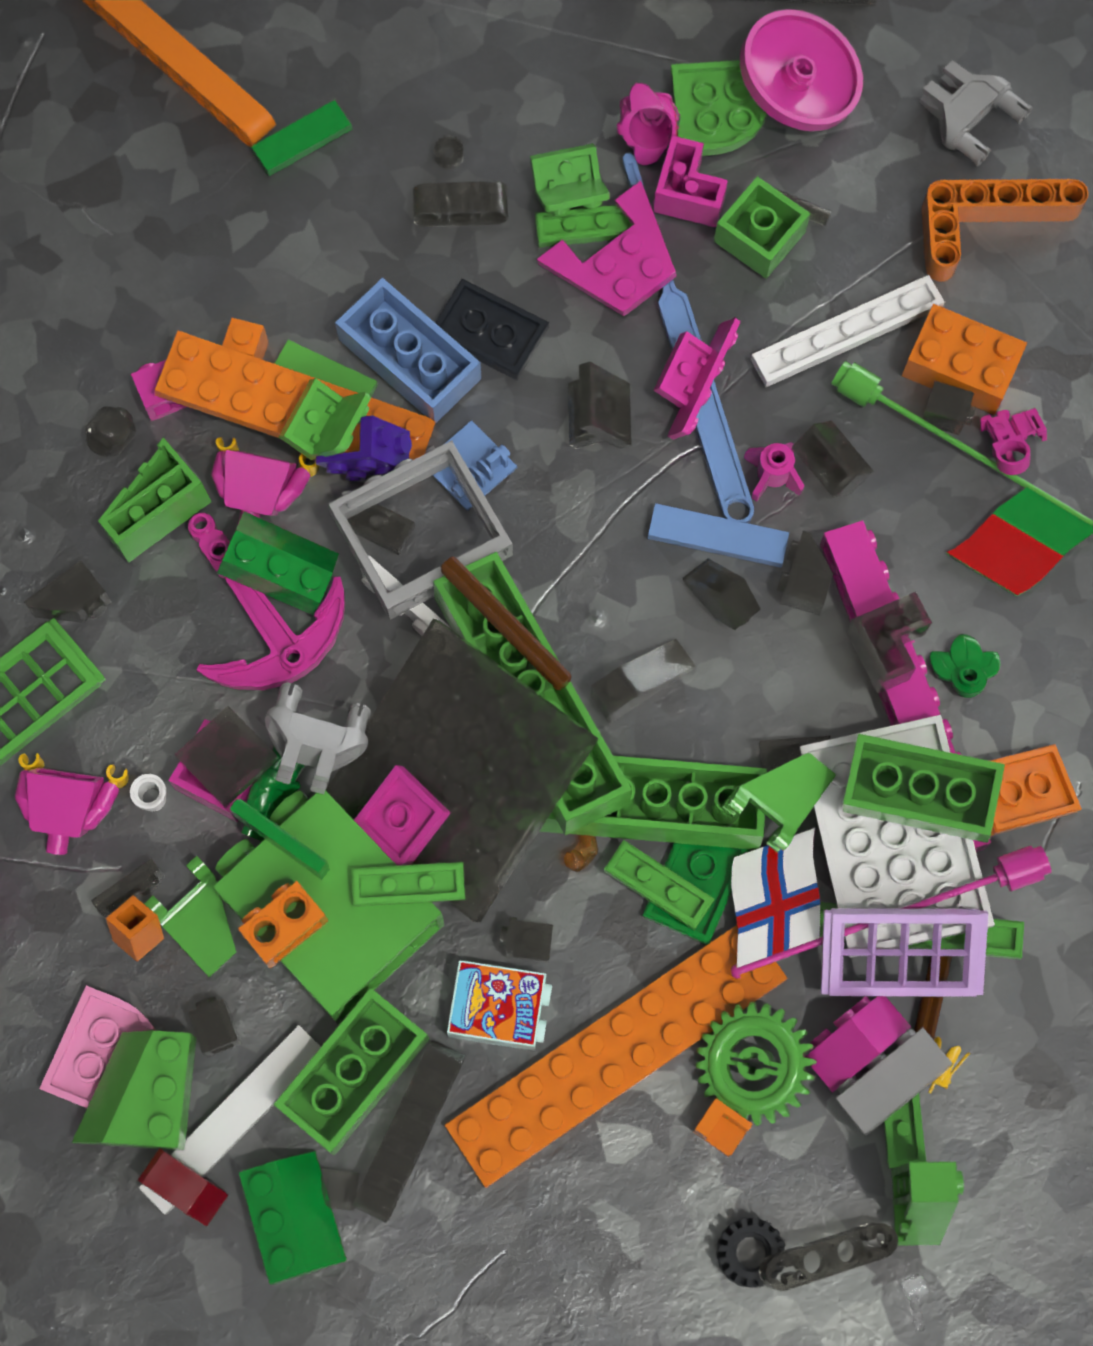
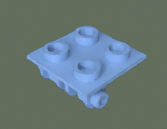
M472 420L446 442L453 441L484 496L518 468L508 457L510 456L509 450L502 444L498 447ZM450 467L433 475L467 511L472 508Z

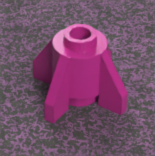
M792 442L787 444L774 443L767 447L748 448L744 459L758 467L757 474L760 479L752 493L751 498L757 502L767 489V486L781 487L786 484V487L797 495L802 493L805 485L794 468V452L797 447Z

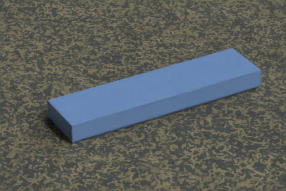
M656 503L648 533V539L779 568H782L789 532Z

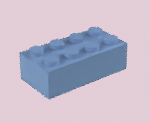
M381 278L335 322L339 341L421 413L431 418L434 422L436 421V423L481 380L480 362L384 278Z

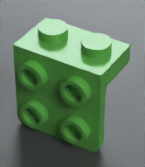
M594 143L530 156L535 193L545 211L552 214H564L569 212L571 207L581 205L585 208L598 207L603 204L602 201L610 199L609 190L600 178L597 151Z
M311 379L282 429L279 438L310 460L316 459V456L322 455L327 457L343 453L351 445L354 438L351 434L356 425L361 422V417H365L368 414L369 407L367 405L371 396L366 392L341 397L318 379Z

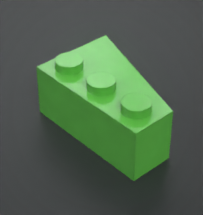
M164 437L157 444L159 449L149 462H143L139 467V475L128 489L125 487L98 520L110 541L128 563L212 502L202 482Z
M909 1162L891 1169L895 1246L940 1245L959 1202L958 1194H963L964 1191L962 1171H957L956 1162Z

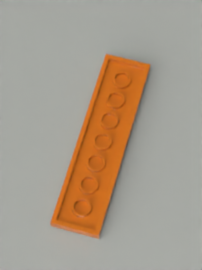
M177 331L156 385L155 396L279 438L309 380L314 379V377ZM318 379L341 397L357 394V392ZM371 397L367 405L369 411L366 416H375L410 431L412 447L409 459L415 460L424 455L436 421L434 422L431 418ZM361 422L356 425L351 434L354 437L351 445L343 453L360 451Z

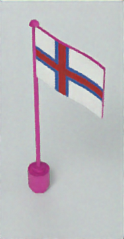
M815 828L794 835L792 842L785 851L780 849L779 852H776L767 845L734 857L731 887L738 926L737 967L733 965L731 968V975L734 978L740 979V974L823 945V937H820L821 901L813 860ZM1029 845L997 857L998 865L993 867L994 874L900 909H922L998 881L1000 887L1007 886L1009 891L1012 892L1044 880L1045 875L1052 873L1051 866L1042 846L1033 848ZM859 923L845 928L844 937L867 929L869 923Z

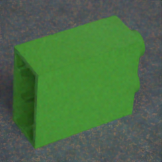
M299 790L287 797L273 811L270 820L327 861L330 870L322 880L266 839L256 848L248 839H244L228 850L216 864L215 869L223 878L213 888L242 920L251 910L256 907L262 910L272 902L271 896L278 888L286 883H289L291 886L296 881L299 882L326 915L329 922L280 962L339 1025L370 988L375 991L445 924L442 913L432 902L353 906L352 868L397 865L326 790L324 794L315 793L310 799ZM302 902L292 903L287 909V917L291 919L300 918L306 910V905ZM273 926L262 927L257 934V938L262 943L272 941L276 935V928Z

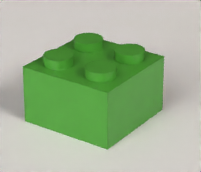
M757 176L717 222L714 242L767 279L806 233L811 213Z

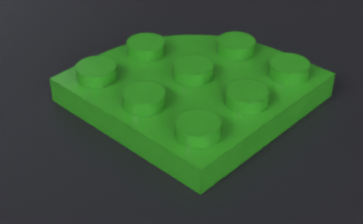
M740 60L671 65L673 101L681 116L677 137L704 143L702 156L720 155L736 150L749 142L760 131L768 114L755 102L747 90L741 75Z

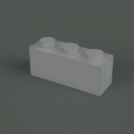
M924 1028L917 1033L913 1029L908 1030L895 1041L898 1048L889 1056L882 1052L866 1065L870 1070L859 1080L854 1075L837 1088L841 1094L836 1098V1101L865 1137L952 1067L953 1063Z

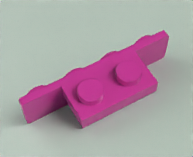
M736 317L722 322L718 326L709 346L687 331L679 335L653 390L680 408L667 435L674 440L689 435L697 426L698 418L696 416L701 406L711 396L712 390L710 386L714 378L724 368L725 361L723 359L727 350L734 345L738 338L736 331L741 321Z

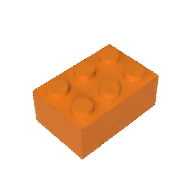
M933 303L908 358L902 377L995 415L1027 342Z

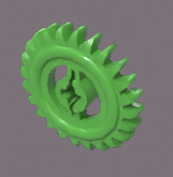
M751 1002L746 1014L742 1006L736 1005L734 1007V1017L726 1011L721 1013L722 1025L716 1021L710 1022L714 1034H702V1038L708 1043V1046L697 1048V1052L703 1055L705 1060L696 1063L695 1067L706 1072V1074L698 1078L699 1083H709L710 1085L704 1092L705 1097L716 1095V1099L735 1112H738L745 1119L748 1120L749 1115H751L754 1124L760 1126L763 1114L773 1124L776 1123V1110L784 1117L790 1116L787 1103L795 1107H801L802 1104L796 1094H810V1090L802 1082L803 1080L815 1079L813 1074L805 1071V1067L814 1065L817 1061L806 1058L804 1055L813 1049L814 1045L800 1043L801 1039L807 1034V1031H793L798 1021L796 1018L783 1022L784 1009H779L771 1016L770 1004L766 1003L760 1013H758L756 1003ZM750 1036H761L769 1040L777 1048L781 1063L776 1062L774 1055L762 1047H748L741 1053L733 1052L732 1050L742 1039ZM733 1057L745 1060L758 1058L759 1061L764 1062V1065L777 1067V1070L763 1068L756 1069L755 1071V1067L751 1066L750 1063L732 1059ZM729 1064L737 1066L739 1073L748 1080L763 1081L771 1075L778 1077L769 1088L759 1092L749 1091L740 1087L733 1079Z

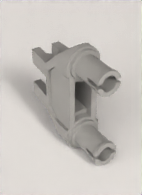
M952 60L943 69L944 75L940 78L939 82L953 95L931 80L923 88L922 93L924 95L920 98L919 103L938 118L943 145L949 150H959L974 162L976 166H979L981 161L983 162L987 158L991 149L982 144L969 132L992 108L996 109L999 107L1018 124H1021L1023 119L1025 120L1033 107L1011 91V83L1006 79L994 75H972Z
M283 683L279 688L275 706L270 708L265 716V725L269 737L282 758L276 781L290 784L295 765L300 763L316 768L310 791L324 794L331 772L354 761L366 750L368 737L365 731L371 716V710L364 705L361 715L358 716L360 704L350 705L344 727L296 713L302 696V689L295 684L292 695L289 696L288 692L291 683Z

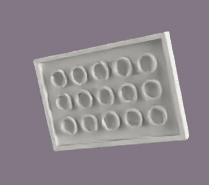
M941 715L859 733L950 752ZM858 733L800 746L801 755L809 752L836 774L814 805V810L838 908L900 909L983 878L974 842L971 839L843 812V802ZM985 886L922 908L984 910L988 912L987 928L994 927L995 925ZM845 923V928L859 923ZM878 924L876 949L899 948L901 924ZM910 924L909 945L933 940V924ZM942 924L941 938L965 933L966 924ZM868 928L845 936L847 949H867Z

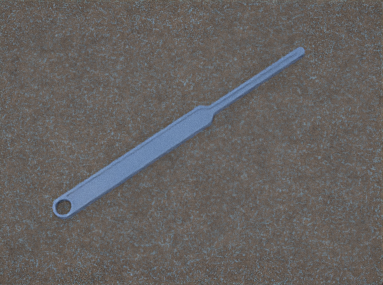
M631 153L625 154L622 165L631 188L640 180L642 182L635 156ZM671 280L661 288L663 294L658 301V309L672 351L679 335L685 331L699 340L701 338L687 294L678 290L675 287L674 280ZM713 380L710 386L712 390L711 396L701 406L696 416L698 423L695 428L723 518L749 523L754 513L753 502ZM735 502L743 503L747 506L749 515L742 520L733 519L728 514V506Z

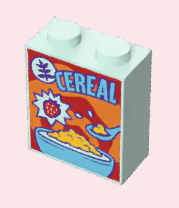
M459 960L447 1031L448 1037L535 1051L536 1042H544L547 1021L540 1020L542 1006H549L552 984H545V973Z

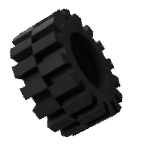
M755 1217L737 1220L725 1228L718 1239L716 1258L726 1278L738 1286L748 1288L762 1287L774 1281L776 1276L782 1272L784 1268L783 1263L787 1255L784 1249L786 1247L785 1241L781 1239V1233L778 1229L771 1226V1223ZM748 1237L758 1239L765 1248V1259L756 1268L745 1267L737 1258L739 1243Z

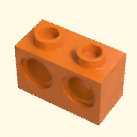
M298 881L291 886L289 883H286L278 888L271 896L273 901L262 910L259 907L251 910L242 919L243 925L238 928L270 969L329 922L326 915ZM294 902H302L306 905L304 914L297 919L287 917L288 907ZM264 926H273L276 928L274 939L268 943L259 942L257 940L259 930Z

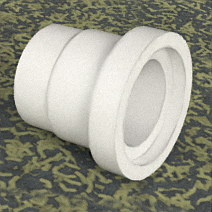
M144 774L136 778L132 783L130 797L138 808L158 811L166 803L167 788L158 776ZM151 788L159 789V796L155 801L150 803L143 802V795L147 790Z

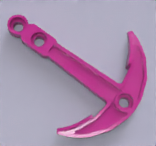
M207 513L195 514L188 522L189 533L193 540L199 543L202 553L217 573L230 542L222 531L217 530L216 523L211 515ZM199 522H207L205 528H195L196 524H198ZM219 547L225 548V552L222 555L214 554L215 549ZM218 574L220 578L226 580L271 653L250 664H247L245 659L225 664H199L197 672L225 687L260 691L279 687L283 683H293L304 677L319 665L336 642L345 612V594L341 577H334L327 597L314 614L316 621L300 635H295L263 593ZM291 654H299L300 658L297 662L291 663L288 661V657Z

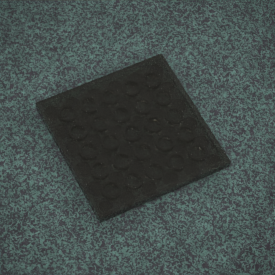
M432 619L369 720L365 731L368 737L366 750L354 761L339 768L326 791L354 820L396 765L404 766L451 812L411 865L463 862L466 900L449 902L473 922H481L599 738L444 623Z

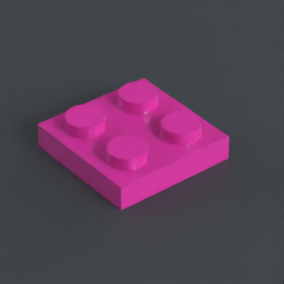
M396 765L354 821L397 866L411 865L451 812L404 766Z

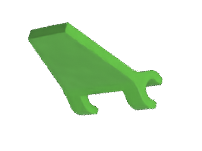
M808 752L738 786L726 799L721 808L731 816H734L736 813L740 814L749 801L779 825L766 844L776 852H779L780 849L785 851L792 842L796 831L836 774Z
M196 856L186 866L199 879L200 883L169 911L154 895L144 904L158 916L160 925L210 978L237 952L222 899L213 888L217 883L215 875Z

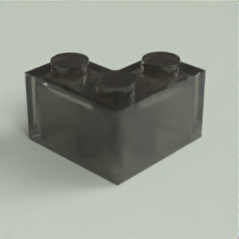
M913 592L852 619L847 629V634L878 694L910 680L916 670L904 644L926 635L932 624L917 592Z

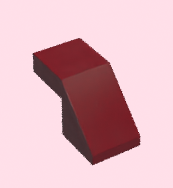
M159 1148L138 1178V1181L206 1227L229 1195L161 1148Z

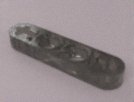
M872 1222L767 1256L760 1264L759 1277L767 1288L787 1291L891 1256L897 1249L898 1235L894 1228L885 1223ZM878 1234H884L885 1240L880 1242V1247L873 1245L864 1246L862 1242L874 1240ZM849 1240L853 1246V1256L850 1260L843 1262L838 1256V1247L842 1241ZM816 1251L820 1257V1265L816 1271L810 1273L804 1266V1259L808 1252ZM777 1266H794L796 1271L782 1273L780 1280L772 1278L771 1274L777 1270Z

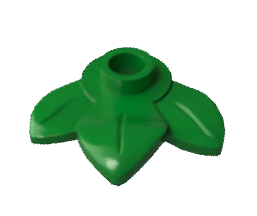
M960 634L954 639L950 652L932 651L930 653V664L937 677L951 682L957 694L965 698H972L983 692L988 679L997 675L1000 669V657L998 652L994 651L982 653L981 646L975 638L967 634ZM964 677H970V678H973L974 680H973V681H968V680H966Z

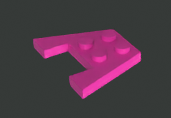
M641 180L615 199L616 206L633 226L587 261L582 263L563 240L536 259L538 265L622 316L627 315L676 277L675 268Z

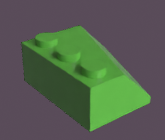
M154 1030L122 1032L71 1143L185 1151L197 1038L191 1033Z

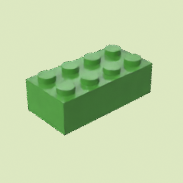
M858 733L843 802V812L988 843L992 832L1005 764Z
M370 988L273 1105L335 1156L430 1040L428 1034Z

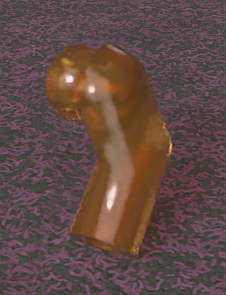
M577 835L579 843L571 853L567 852L564 856V863L567 868L578 872L589 866L598 854L596 836Z

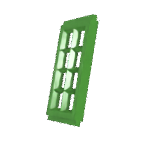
M55 618L45 622L0 658V681L13 696L11 700L0 707V716L18 702L34 721L19 734L15 735L0 717V730L9 740L0 748V766L106 681V678ZM47 640L62 659L44 673L29 653ZM23 659L38 678L20 692L6 676L5 672ZM65 664L83 682L66 696L60 692L49 678ZM43 683L58 703L40 716L25 696Z

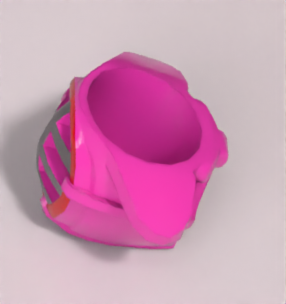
M636 83L631 86L630 96L620 100V122L617 123V133L622 135L627 146L633 149L635 160L638 164L650 165L660 158L664 150L669 146L671 137H677L681 116L670 94L654 92L648 85Z

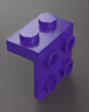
M375 416L361 417L360 451L340 453L327 457L322 455L316 456V465L326 468L327 473L346 475V480L365 481L366 476L369 475L383 476L393 471L400 462L409 459L412 447L410 431Z

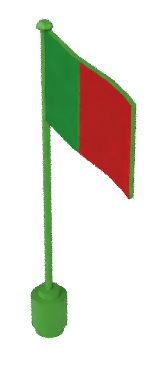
M845 361L838 370L831 384L838 388L837 392L862 407H865L868 402L874 405L879 400L1025 488L998 507L970 538L956 548L946 552L945 554L1017 597L1039 583L1068 551L1093 534V520L1021 477L1004 474L997 468L996 462L882 395L884 387L879 385L882 380L879 376L855 362L850 364Z

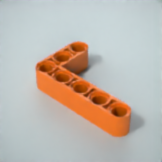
M1076 179L938 180L933 182L929 186L922 204L925 269L931 279L939 282L947 281L954 275L961 258L959 222L1072 221L1079 216L1088 199L1089 191L1087 186L1082 181ZM1000 198L1006 199L1010 203H1004L1000 200ZM1032 198L1039 199L1043 203H1038L1034 201ZM1065 198H1070L1074 200L1075 203L1069 202ZM934 199H940L944 204L937 203ZM967 199H973L977 203H971ZM937 228L943 229V230H945L947 233H945V234L939 233L938 231H936V229H937ZM938 258L946 259L949 263H941L938 261Z

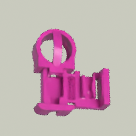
M1036 408L1012 415V420H1010V412L1008 410L998 411L997 416L993 418L991 415H986L980 419L981 432L988 430L994 442L992 444V455L996 461L997 468L1004 474L1018 475L1029 468L1031 451L1025 441L1028 435L1033 434V436H1036L1037 434L1042 442L1047 440V429ZM1012 451L1020 452L1025 457L1016 462ZM1003 454H1005L1007 461L1002 459Z

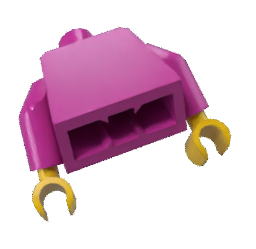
M222 437L216 440L219 452L216 454L211 476L219 496L224 499V505L241 509L239 521L244 511L260 518L261 514L276 516L279 512L285 511L302 494L310 477L315 476L319 470V465H316V462L313 465H306L307 457L303 454L299 456V468H296L297 463L239 451L236 438L232 439L233 442L228 447H224Z
M23 753L18 758L23 771L19 773L15 800L24 819L29 821L30 830L48 833L46 852L64 855L68 852L69 837H81L88 831L94 830L110 812L119 793V788H123L128 783V771L125 769L122 777L113 778L115 765H109L106 770L108 782L103 783L104 777L44 769V761L38 753H36L35 762L28 765L29 758Z

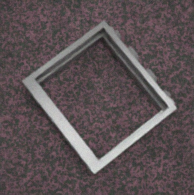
M452 440L437 448L434 445L431 446L424 455L415 460L406 459L400 462L393 471L383 476L375 475L369 478L364 483V486L352 492L349 490L341 493L342 497L328 504L334 522L390 620L434 597L433 581L444 576L441 572V566L389 593L349 524L348 518L450 467L491 537V540L457 557V559L464 566H467L495 552L498 553L502 561L513 556V543Z

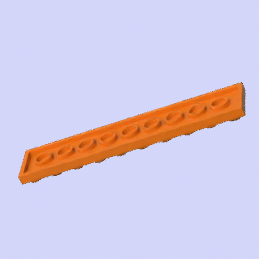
M736 925L445 1124V1127L484 1187L488 1188L703 1039V1033L710 1034L713 1032L710 1022L716 1021L722 1025L721 1013L723 1011L728 1012L734 1017V1007L736 1005L742 1006L744 1010L751 1002L755 1003L785 982L788 978L778 963L773 962L740 974V979L734 978L731 975V968L733 965L737 967L738 926Z

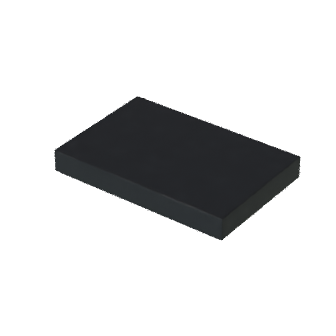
M463 278L435 322L479 362L515 380L519 379L549 328L548 321Z

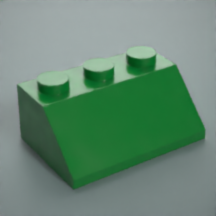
M244 511L217 573L313 615L321 603L332 577L339 553Z
M316 1151L275 1160L239 1172L269 1285H276L347 1261Z

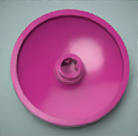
M779 10L769 13L756 22L741 46L740 70L747 90L755 102L769 116L786 126L803 131L827 130L845 120L859 102L863 89V73L855 50L838 29L814 14L800 10Z

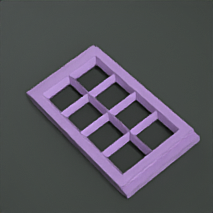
M831 908V910H824L821 994H829V996L962 997L983 995L988 912L979 909ZM845 923H869L867 949H844ZM877 924H901L900 949H876ZM910 924H933L932 949H908ZM942 924H966L964 949H941ZM843 956H867L866 981H842ZM876 956H899L898 981H874ZM908 956H932L930 981H907ZM940 956H964L962 982L939 981Z

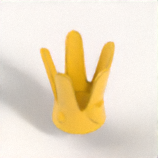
M937 1036L934 1041L941 1049L942 1040ZM960 1046L952 1047L946 1054L953 1063L952 1067L932 1082L928 1093H932L935 1084L948 1089L952 1075L971 1053H967L952 1070L961 1052Z

